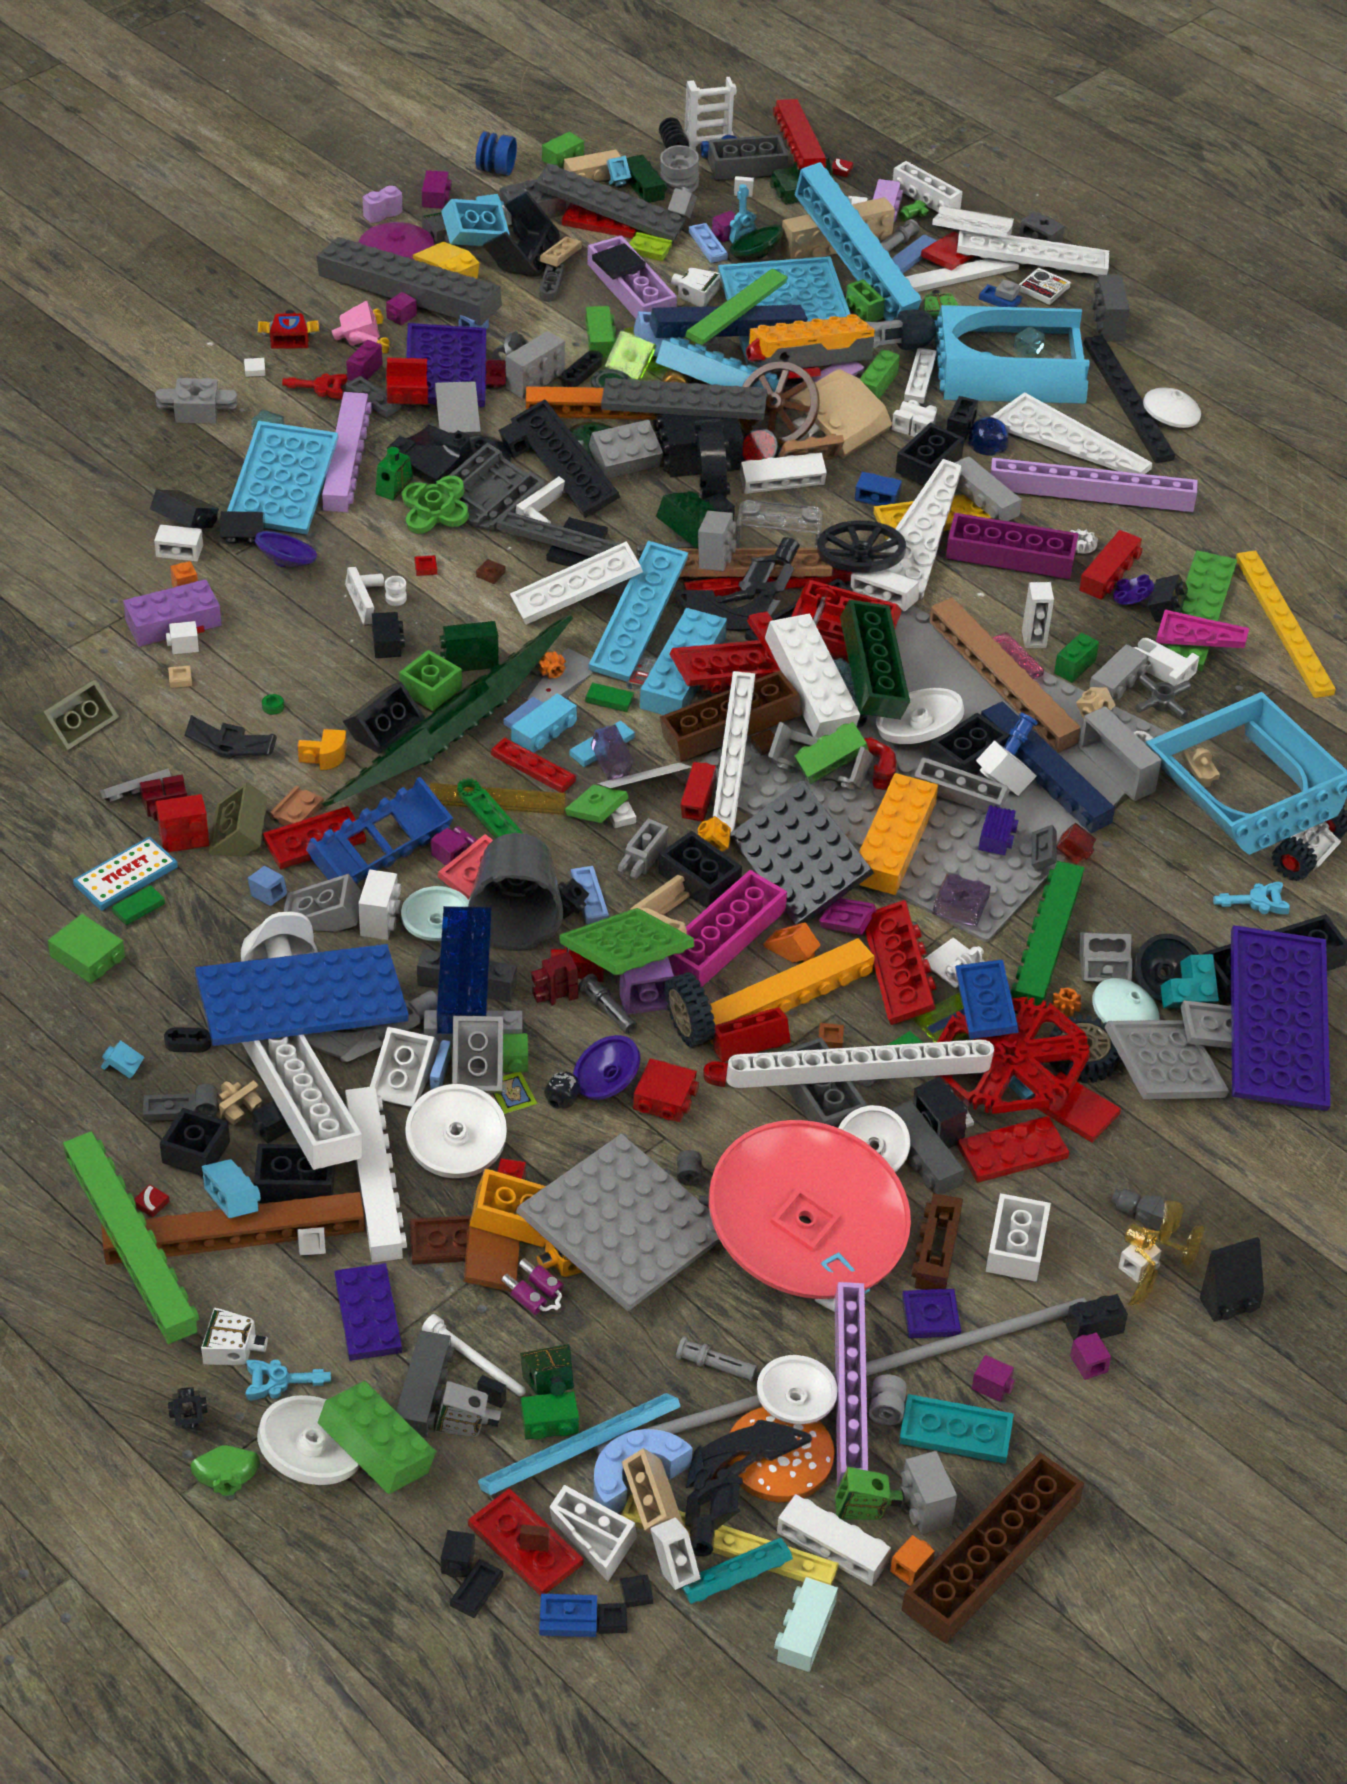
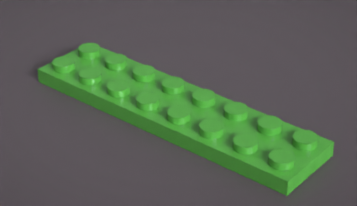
M1196 550L1185 582L1188 587V593L1185 596L1180 613L1218 621L1236 568L1237 559ZM1164 645V647L1185 658L1192 653L1198 655L1197 671L1202 672L1210 646Z

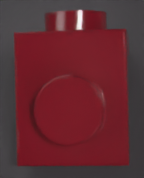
M486 360V384H490V387L499 388L501 385H506L505 360Z

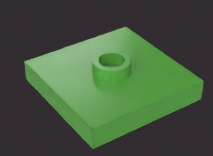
M593 784L565 808L567 816L602 823L629 797L627 791Z

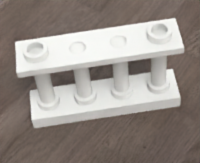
M726 77V87L707 89L697 88L694 80L687 81L685 136L689 142V147L695 151L696 146L701 144L702 141L718 140L725 135H733V101L737 91L736 85L732 83L730 77ZM725 94V103L698 104V99L703 96ZM724 110V118L703 121H698L697 115L701 112ZM724 126L723 134L700 137L696 135V131L699 128Z

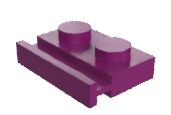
M840 898L825 910L819 923L821 928L862 935L872 919V913L876 912V907L873 903Z

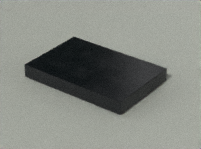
M571 517L568 518L563 526L564 528L605 539L608 533V527ZM553 545L546 555V561L569 567L591 558V556Z

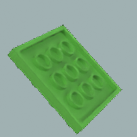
M635 908L560 934V944L612 974L622 975L633 968H641L647 963L663 960L672 954L683 953L686 949L694 947V938L645 911Z

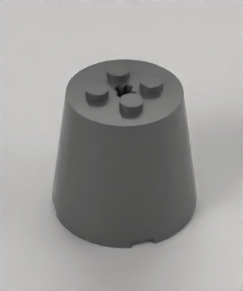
M523 833L505 834L494 839L484 850L467 908L470 926L482 936L483 941L505 950H527L537 947L538 943L547 938L550 940L560 928L563 919V905L553 859L548 847L538 838Z

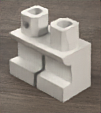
M915 400L903 401L900 410H896L893 414L892 430L906 435L910 433V436L915 437L929 423L935 424L937 408L931 405L926 408L921 407L918 401Z

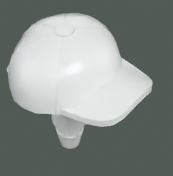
M297 912L272 914L244 939L241 948V962L317 953L318 950L314 942V933L310 920L305 915Z

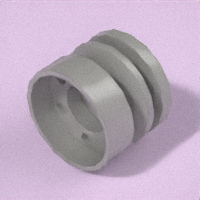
M682 145L671 146L665 149L660 156V176L666 183V192L673 194L675 188L681 190L682 187L695 191L699 185L698 153L693 148Z

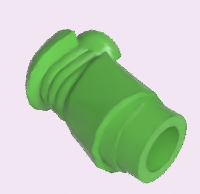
M916 200L914 204L904 206L899 211L898 216L902 221H906L917 214L925 217L929 210L926 208L927 204Z

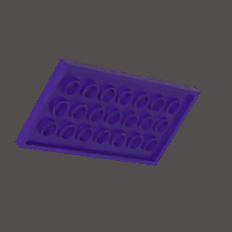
M1233 925L1231 928L1232 1097L1328 1111L1331 1107L1326 939Z

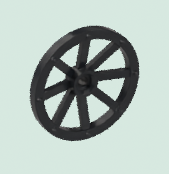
M863 520L847 521L835 524L825 529L819 535L817 553L826 564L836 569L854 573H871L886 570L898 564L905 556L906 541L899 531L886 524ZM856 531H872V534L867 541H859ZM848 532L852 544L850 545L835 536ZM880 534L892 539L872 547ZM830 541L844 550L829 549L825 545ZM898 546L895 553L880 552L890 547ZM835 556H842V557H848V558L842 560V559H839V558H837V557H835ZM872 559H883V560H879V561H875V562H874Z

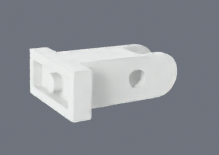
M1142 638L1138 642V647H1133L1148 655L1147 660L1151 664L1148 665L1147 673L1173 686L1188 681L1197 672L1199 656L1194 653L1185 658L1149 638Z

